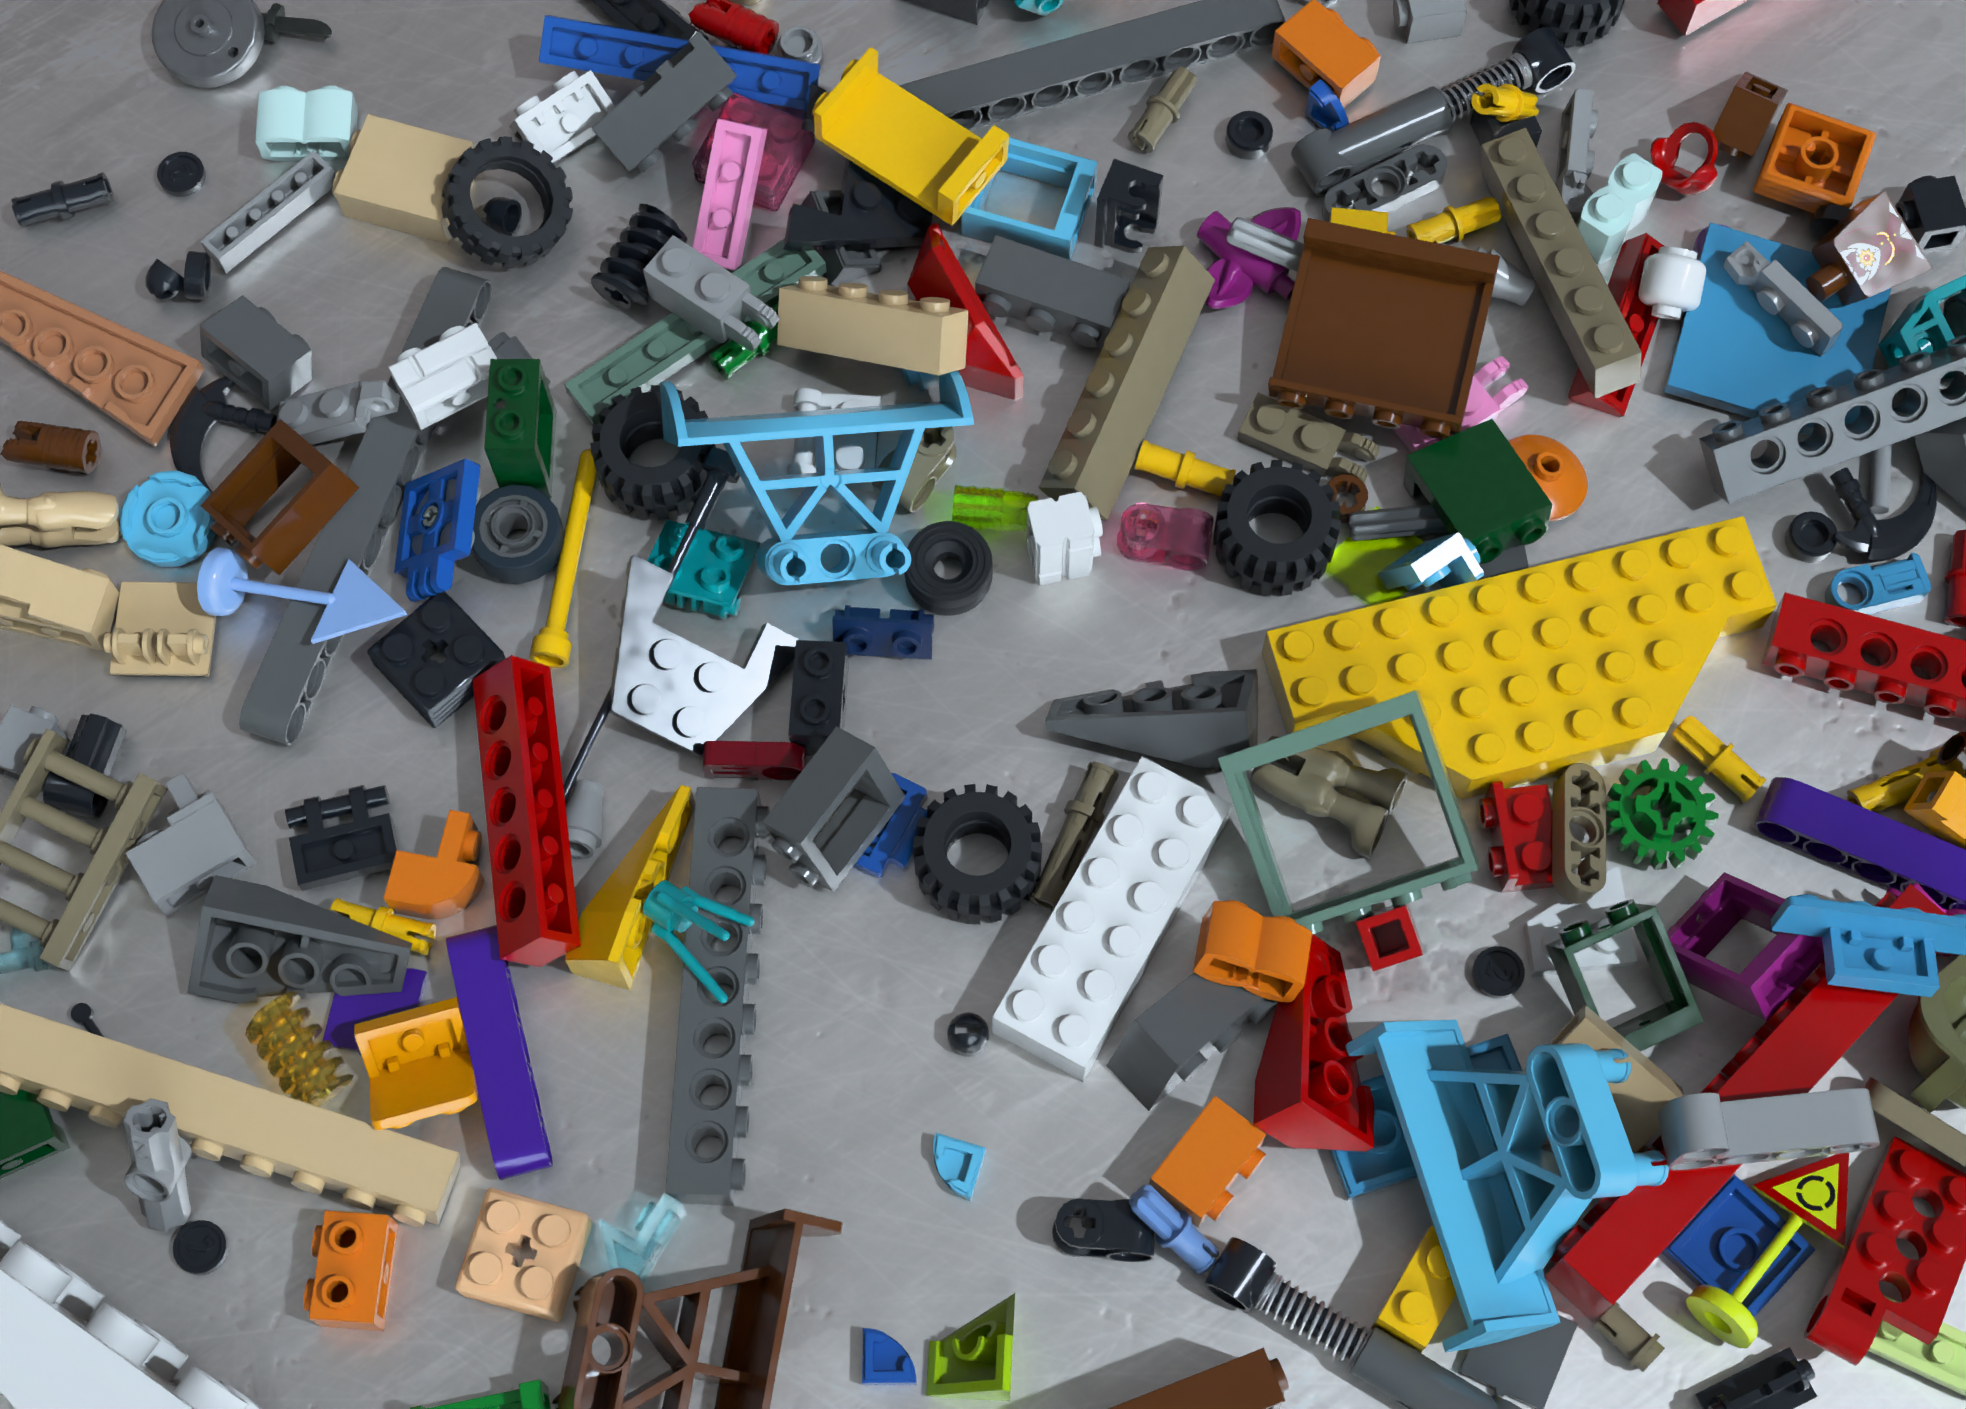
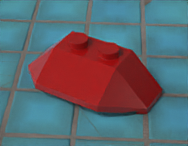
M935 223L929 226L907 282L908 299L920 301L924 297H940L950 300V307L968 310L966 365L964 369L958 370L964 385L1012 400L1023 397L1024 374L1014 360L946 241L939 225Z

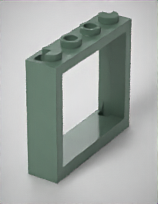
M1419 689L1218 758L1272 916L1292 918L1298 924L1313 932L1312 935L1324 930L1322 924L1324 920L1341 915L1344 923L1353 922L1374 914L1371 907L1373 904L1391 899L1393 907H1398L1423 898L1420 890L1422 888L1440 883L1442 890L1446 891L1471 882L1473 880L1470 872L1476 871L1480 867ZM1409 715L1458 857L1294 911L1246 771Z

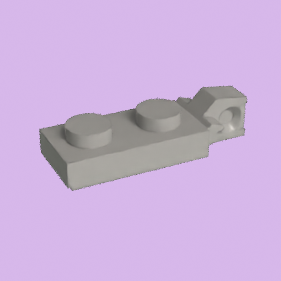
M1582 88L1575 89L1562 112L1555 182L1572 218L1578 219V221L1586 201L1593 194L1591 189L1585 184V181L1591 175L1595 159L1594 151L1588 150L1589 138L1594 136L1598 123V110H1592L1594 91Z
M1748 241L1726 258L1723 267L1734 282L1740 285H1747L1749 290H1753L1757 294V300L1763 309L1772 315L1778 314L1791 327L1794 338L1802 346L1812 348L1820 356L1833 347L1843 328V323L1776 259L1770 263Z
M369 380L358 381L280 401L276 423L280 419L283 420L308 443L313 445L365 432L370 418L398 412L400 395L392 390L384 380L374 382Z

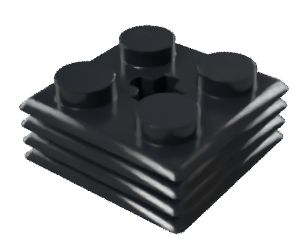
M446 592L430 597L367 650V654L374 666L434 728L441 725L474 697L473 679L506 659L504 652ZM435 653H444L447 659L439 664L436 660H430V657Z

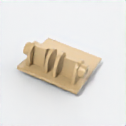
M121 582L115 630L113 633H105L103 640L104 651L112 653L110 675H210L216 616L208 615L202 610L198 601L197 583Z

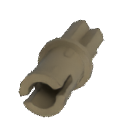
M1177 67L1159 93L1147 99V108L1127 136L1134 147L1141 151L1145 149L1147 153L1153 152L1169 125L1178 121L1180 117L1178 110L1197 83L1195 74L1186 67Z

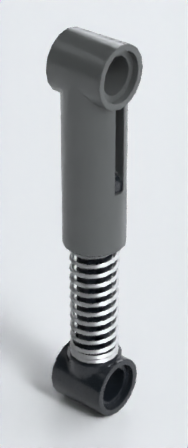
M1542 27L1522 38L1514 47L1512 55L1506 57L1505 60H1499L1498 63L1485 66L1483 70L1480 69L1476 73L1464 76L1462 80L1458 79L1455 83L1442 86L1441 89H1437L1434 86L1428 87L1335 131L1327 128L1313 131L1293 147L1291 157L1313 192L1317 195H1325L1331 187L1351 178L1354 173L1449 130L1456 117L1461 119L1463 114L1469 115L1470 111H1474L1471 102L1473 93L1485 94L1476 89L1478 86L1492 84L1499 87L1503 84H1512L1519 87V89L1534 88L1538 93H1546L1567 81L1575 71L1576 64L1550 27Z
M1230 1238L1204 1282V1286L1211 1293L1227 1304L1247 1313L1251 1312L1253 1307L1258 1308V1311L1263 1310L1265 1315L1271 1312L1273 1313V1320H1276L1278 1317L1282 1319L1281 1325H1285L1288 1322L1290 1330H1293L1295 1327L1298 1328V1335L1306 1333V1339L1314 1338L1315 1345H1319L1320 1342L1324 1344V1351L1328 1348L1332 1349V1356L1339 1353L1340 1361H1343L1345 1358L1349 1359L1348 1365L1351 1366L1349 1373L1408 1409H1522L1506 1399L1487 1394L1375 1326L1373 1331L1370 1330L1367 1333L1366 1326L1361 1329L1358 1328V1321L1351 1324L1350 1316H1346L1344 1319L1341 1318L1342 1312L1333 1313V1306L1325 1308V1301H1321L1318 1304L1316 1296L1308 1298V1291L1300 1293L1299 1285L1292 1288L1291 1280L1284 1283L1283 1276L1277 1275L1274 1272L1277 1267L1276 1262L1255 1246L1239 1238Z

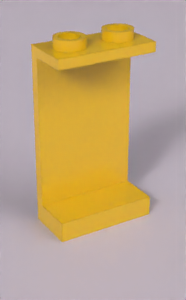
M872 47L859 60L853 59L846 66L841 76V81L831 92L826 91L818 98L812 111L816 139L951 226L954 225L1008 159V133L993 125L983 138L975 135L879 74L878 51Z

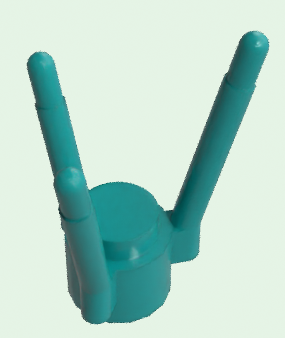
M668 880L661 881L652 889L643 905V914L654 921L651 932L670 946L720 1003L727 1002V994L673 932L676 930L682 933L693 923L723 941L728 940L730 937L729 932L699 914L698 907L749 927L754 925V918L701 896L687 886L680 889Z

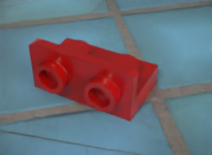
M1502 781L1491 782L1484 798L1479 800L1481 825L1483 829L1490 828L1493 847H1488L1487 851L1491 877L1499 878L1501 893L1554 887L1552 881V807L1548 785L1504 789Z

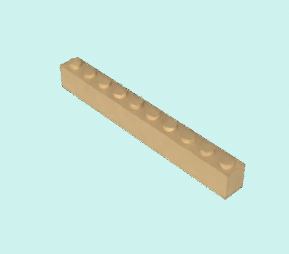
M0 1003V1092L17 1095L18 1090L21 1089L38 1095V1102L55 1110L66 1112L69 1106L88 1111V1118L111 1128H118L120 1122L124 1123L125 1115L132 1105H140L150 1098L168 1102L170 1113L176 1117L179 1136L191 1145L192 1153L200 1157L220 1161L222 1155L242 1161L240 1167L252 1174L261 1177H271L272 1172L291 1177V1184L295 1187L314 1194H321L323 1188L343 1194L342 1200L345 1203L359 1209L372 1210L373 1206L377 1205L394 1211L393 1217L408 1225L423 1227L425 1221L439 1225L461 1167L459 1152L388 1129L376 1130L370 1123Z

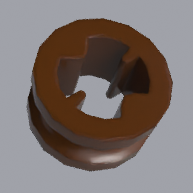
M1347 474L1336 476L1328 482L1334 491L1332 502L1336 501L1339 491H1345V497L1348 495V492L1355 496L1352 507H1346V502H1343L1342 506H1340L1339 520L1341 524H1348L1350 513L1364 511L1368 501L1366 485L1358 477Z

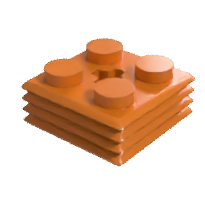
M1788 103L1776 127L1754 186V192L1814 214L1819 207L1828 204L1841 205L1850 209L1875 142L1876 133Z

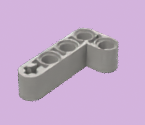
M1850 1088L1720 1102V1097L1717 1093H1697L1672 1099L1658 1112L1666 1164L1669 1170H1689L1851 1153L1880 1145L1869 1090L1866 1088Z

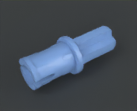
M1142 1185L1137 1192L1131 1195L1129 1204L1132 1211L1156 1233V1242L1162 1248L1169 1247L1195 1274H1203L1214 1266L1217 1261L1214 1257H1219L1220 1255L1219 1248L1197 1230L1192 1224V1217L1186 1211H1177L1151 1185Z

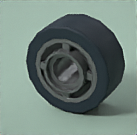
M513 484L494 489L481 498L476 505L473 527L475 539L472 550L476 560L487 574L502 582L522 584L538 580L555 567L559 561L562 549L564 529L557 507L546 494L531 486ZM513 530H527L525 535L519 539L512 540L506 538Z

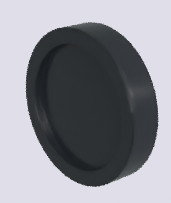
M176 152L162 160L157 170V178L165 192L172 196L185 197L194 194L203 186L206 171L201 160L196 155L189 152Z
M1502 946L1489 947L1483 950L1477 956L1472 967V978L1476 987L1486 996L1496 999L1507 998L1516 993L1525 977V968L1521 958L1511 949Z
M205 1220L194 1221L184 1226L178 1232L173 1243L175 1261L183 1270L194 1275H206L217 1270L225 1261L229 1249L225 1232L216 1224Z

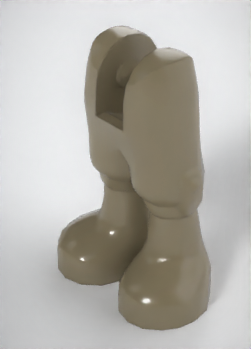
M1271 736L1268 741L1273 740V739H1276V738H1279V737H1277V736ZM1317 747L1276 760V762L1297 771L1295 775L1269 763L1253 769L1251 780L1266 792L1302 809L1306 814L1316 817L1329 816L1348 827L1351 832L1353 850L1367 858H1370L1383 833L1387 816L1393 813L1408 778V773L1399 769L1388 768L1375 771L1353 765V762L1348 757L1338 751H1326ZM1334 787L1350 789L1367 798L1371 804L1339 794Z

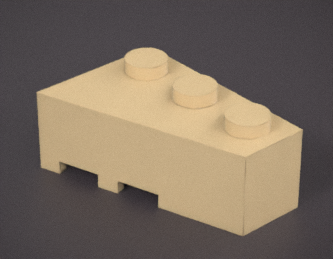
M0 545V629L104 651L105 633H111L119 600V591L111 582V578L94 569L84 568L79 570Z

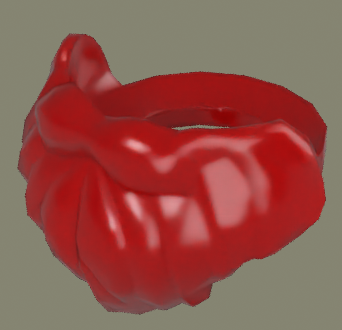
M1698 122L1684 123L1676 128L1670 137H1659L1652 142L1650 149L1652 164L1662 170L1660 182L1684 195L1701 194L1713 185L1718 175L1714 166L1718 154V141L1714 132L1705 124ZM1699 133L1706 139L1708 144L1706 160L1694 173L1675 166L1681 143L1690 134Z

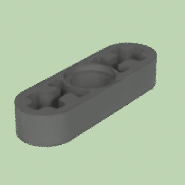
M1418 145L1331 187L1327 191L1323 203V220L1329 222L1331 208H1336L1337 202H1341L1345 207L1353 204L1352 209L1392 212L1435 191L1442 184L1447 168V159L1444 153L1432 145ZM1421 163L1424 168L1432 166V174L1429 175L1425 170L1415 173L1417 164ZM1408 177H1410L1409 185L1407 184L1406 179ZM1378 180H1388L1396 186L1397 192L1390 197H1382L1373 191L1371 185ZM1361 191L1363 198L1358 200Z

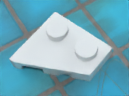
M1612 867L1606 871L1604 887L1587 902L1575 904L1563 898L1526 922L1523 930L1532 977L1557 974L1545 945L1560 939L1558 932L1561 929L1586 920L1591 925L1607 917L1605 914L1607 908L1626 901L1620 867ZM1629 928L1575 953L1574 956L1581 972L1633 967L1637 963L1632 929Z

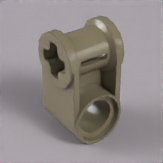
M952 426L925 428L898 502L911 513L917 511L926 502L935 485L956 459V446L954 444V430ZM939 441L942 442L941 446L937 444ZM926 443L930 444L928 448L925 447ZM895 450L883 459L878 468L890 466ZM884 481L872 482V485L881 491Z

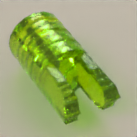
M955 484L952 521L966 524L973 529H980V531L993 530V532H1001V530L1020 532L1022 530L1026 532L1027 507H1029L1030 502L1039 499L1034 493L1030 494L1029 492L1023 493L1020 491H1007L1004 488L968 487Z

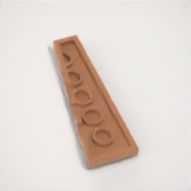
M0 271V341L141 439L156 447L186 397L205 369L201 362Z

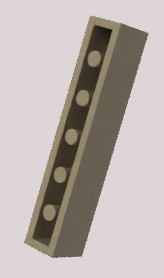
M1526 127L1481 144L1483 178L1493 198L1497 200L1501 214L1594 398H1599L1640 382L1642 352Z
M1185 245L1148 247L1038 487L1048 498H1052L1054 501H1058L1059 496L1082 492L1084 496L1086 495L1089 508L1097 507L1100 518L1103 521H1108L1215 281L1212 275Z

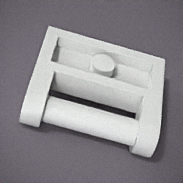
M811 388L796 390L793 407L797 412L881 406L880 396L821 393ZM879 432L833 435L834 471L876 468ZM814 437L795 438L793 463L788 465L787 475L816 473V467L812 465ZM872 482L844 484L850 491L874 492Z

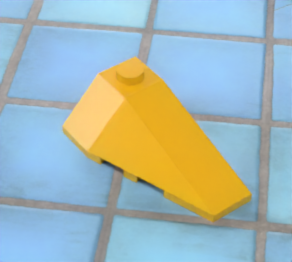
M680 785L582 911L578 922L581 946L564 954L566 956L565 961L572 974L631 990L654 921L643 914V905L649 893L658 883L663 880L669 881L695 807L691 787Z

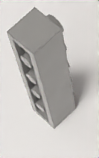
M313 150L201 239L200 242L210 258L225 273H228L333 188L335 178L333 168Z

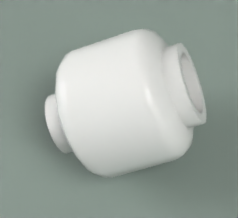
M1667 246L1660 247L1659 253L1646 258L1638 295L1642 303L1652 307V316L1662 319L1680 320L1681 312L1693 311L1699 307L1705 281L1706 266L1697 260L1698 253L1684 248Z

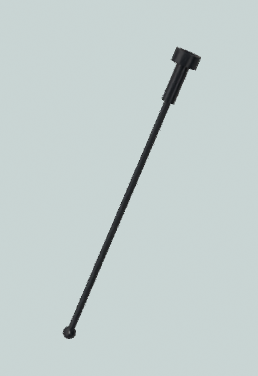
M710 447L701 465L708 472V476L685 521L688 528L667 569V572L674 575L669 588L697 530H704L726 482L737 483L740 478L728 452L723 449ZM666 592V594H665V596H664V598H663V600H662V602H661V604H660V606H659V608H658V610H657V612H656V614H655V616H654V618H653V621H654V619H655V617H656V615H657V613H658V611H659V609H660V607H661V605H662V603H663V601H664V599H665V597H666V595H667V592ZM611 687L563 784L565 803L609 714L608 706Z

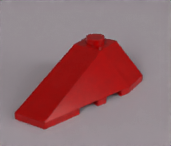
M1314 934L1311 939L1304 987L1292 1002H1277L1255 1078L1253 1125L1290 1148L1366 1152L1374 1148V1101L1371 1087L1361 1086L1356 1061L1364 1056H1348L1345 1047L1346 1044L1353 1041L1346 1019V1014L1353 1007L1341 953Z

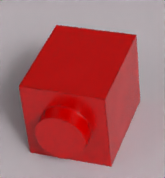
M1408 903L1398 907H1393L1392 905L1374 911V914L1356 920L1373 972L1423 955L1424 948Z

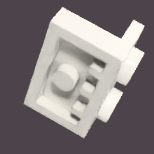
M591 70L581 77L575 71L569 73L552 85L556 93L542 102L536 95L514 110L518 117L509 126L513 133L517 134L519 132L523 140L533 143V148L540 153L543 150L553 157L551 161L553 164L597 136L592 131V127L615 107Z

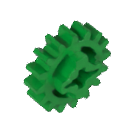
M1662 758L1657 768L1652 770L1648 761L1642 760L1636 768V774L1626 768L1619 777L1621 784L1613 783L1607 796L1613 801L1606 804V816L1615 818V820L1610 822L1606 828L1607 835L1620 834L1622 839L1616 849L1618 852L1625 851L1629 847L1635 851L1633 856L1634 864L1638 865L1646 856L1651 858L1653 870H1659L1665 859H1669L1671 865L1677 869L1684 863L1685 855L1695 860L1703 851L1700 844L1708 845L1715 833L1708 827L1715 824L1719 814L1706 810V808L1713 803L1716 797L1714 793L1701 794L1699 788L1705 780L1702 776L1694 778L1692 781L1686 778L1688 765L1683 763L1674 772L1669 770L1668 759ZM1650 786V791L1647 795H1636L1635 799L1630 798L1638 789ZM1657 803L1658 809H1661V816L1668 818L1664 825L1663 820L1660 819L1659 811L1653 810ZM1686 829L1691 830L1690 834L1684 839L1671 843L1674 833H1684Z

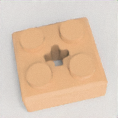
M489 1188L486 1191L455 1284V1289L467 1298L553 1322H560L563 1318L590 1234L592 1221L583 1212L503 1190ZM525 1243H530L531 1249L537 1253L535 1259H525L522 1267H517L518 1261L512 1256L516 1248L522 1249Z

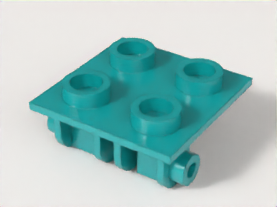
M667 520L647 561L667 571L688 525ZM707 529L703 531L697 530L663 602L675 605L677 601V607L683 609L688 598H691L692 611L698 612L703 601V612L718 615L724 619L728 615L737 616L741 603V597H737L757 554L760 542Z

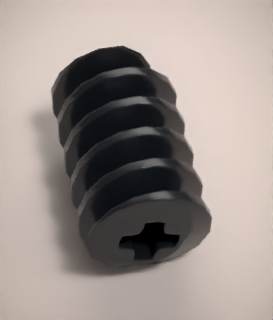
M639 204V212L633 214L629 220L630 227L622 230L619 237L620 242L613 244L611 247V257L602 261L600 265L601 272L594 274L591 278L594 290L610 304L619 308L630 309L632 302L646 306L649 303V297L641 290L642 287L648 289L643 269L672 235L684 243H687L688 240L687 236L679 229L677 223L660 209L648 204Z

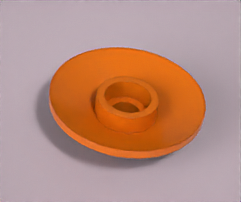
M1523 435L1510 440L1509 443L1553 504L1550 521L1561 520L1575 513L1584 502L1588 488L1585 470L1576 455L1562 443L1546 436Z

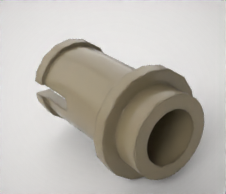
M1617 1302L1593 1326L1596 1331H1600L1631 1360L1627 1364L1630 1368L1636 1365L1642 1372L1665 1349L1657 1341L1660 1338L1657 1333L1652 1337Z

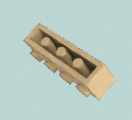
M819 276L799 277L798 284L779 288L778 317L780 320L778 321L777 345L939 376L965 368L968 310L950 307V300L924 297L920 301L908 299V292L900 290L879 291V294L867 292L868 286L860 283H841L838 287L827 285L828 279Z

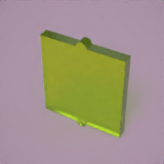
M1376 506L1373 510H1377V509H1381V508L1378 507V506ZM1349 535L1334 551L1331 562L1327 563L1326 571L1349 589L1348 594L1350 596H1358L1370 606L1398 600L1408 592L1406 587L1401 586L1387 590L1377 573L1423 543V541L1416 535L1354 541Z

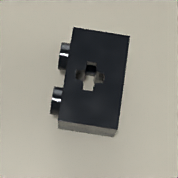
M796 640L788 735L790 743L803 746L808 756L815 755L836 726L844 730L849 672L846 642Z

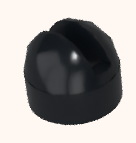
M494 197L483 206L482 211L487 213L486 217L482 218L484 224L498 233L513 236L517 232L522 218L521 205L517 200Z
M156 259L148 269L145 277V286L150 294H154L156 298L169 300L176 297L184 289V277L159 259Z
M970 1012L959 1014L952 1019L948 1026V1043L951 1049L961 1056L972 1057L978 1055L988 1044V1025L977 1014ZM955 1028H981V1035L973 1033L955 1034Z

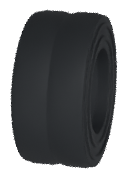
M942 521L928 525L912 538L907 547L911 555V565L904 572L905 583L912 598L922 608L938 615L953 616L970 611L985 598L992 583L993 562L991 550L979 532L960 522ZM953 558L961 563L963 569L957 577L944 579L936 574L934 567L941 559Z

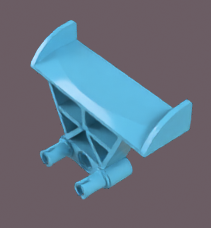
M958 370L939 376L940 401L687 420L684 419L680 398L675 385L671 381L660 382L664 441L678 447L723 443L772 538L764 541L757 551L756 562L758 569L764 576L781 585L880 578L896 573L901 575L906 572L911 565L910 552L900 538L889 533L888 529L925 428L974 425L969 396ZM902 430L889 467L834 471L833 435ZM814 437L816 473L758 477L740 442ZM884 481L873 512L844 484ZM805 487L781 520L765 490ZM827 488L867 528L795 535ZM837 544L841 550V560L834 568L824 569L820 561L823 549L828 545Z
M1457 1019L1382 1022L1346 1044L1348 1056L1378 1055L1468 1329L1442 1341L1445 1352L1497 1343L1561 1323L1543 1272V1268L1557 1250L1556 1247L1565 1239L1592 1199L1628 1195L1636 1186L1662 1185L1669 1173L1668 1165L1652 1166L1651 1164L1666 1160L1665 1156L1659 1151L1632 1152L1608 1083H1623L1631 1073V1062H1614V1060L1626 1059L1628 1057L1627 1053L1618 1048L1595 1051L1589 1045L1583 1043L1543 1044L1536 1046L1530 1052L1526 1062V1071L1473 1069ZM1547 1136L1553 1153L1541 1149L1542 1144L1546 1142Z

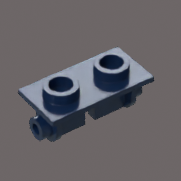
M845 605V610L835 609V616L832 618L833 642H846L848 655L932 659L934 614H925V609H919V611L890 609L889 618H880L879 608H860Z

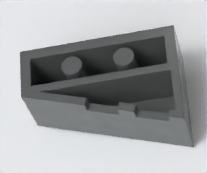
M699 31L689 40V43L670 60H666L656 69L652 76L637 89H634L592 127V131L629 173L636 167L644 173L664 156L658 148L671 136L677 142H680L699 125L693 118L706 106L714 112L734 94L728 86L735 81L737 75Z
M1193 973L1133 1021L1106 1066L1150 1111L1182 1081L1186 1082L1198 1073L1207 1063V1059L1216 1050L1222 1053L1241 1036L1243 1033L1241 1028L1250 1020L1255 1025L1261 1022L1276 1007L1277 1002L1257 996L1243 987L1218 984Z

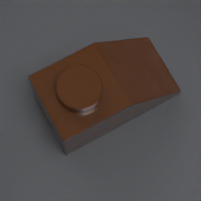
M1745 72L1734 86L1713 130L1717 141H1719L1718 148L1739 158H1742L1745 153L1754 156L1788 90L1749 72Z

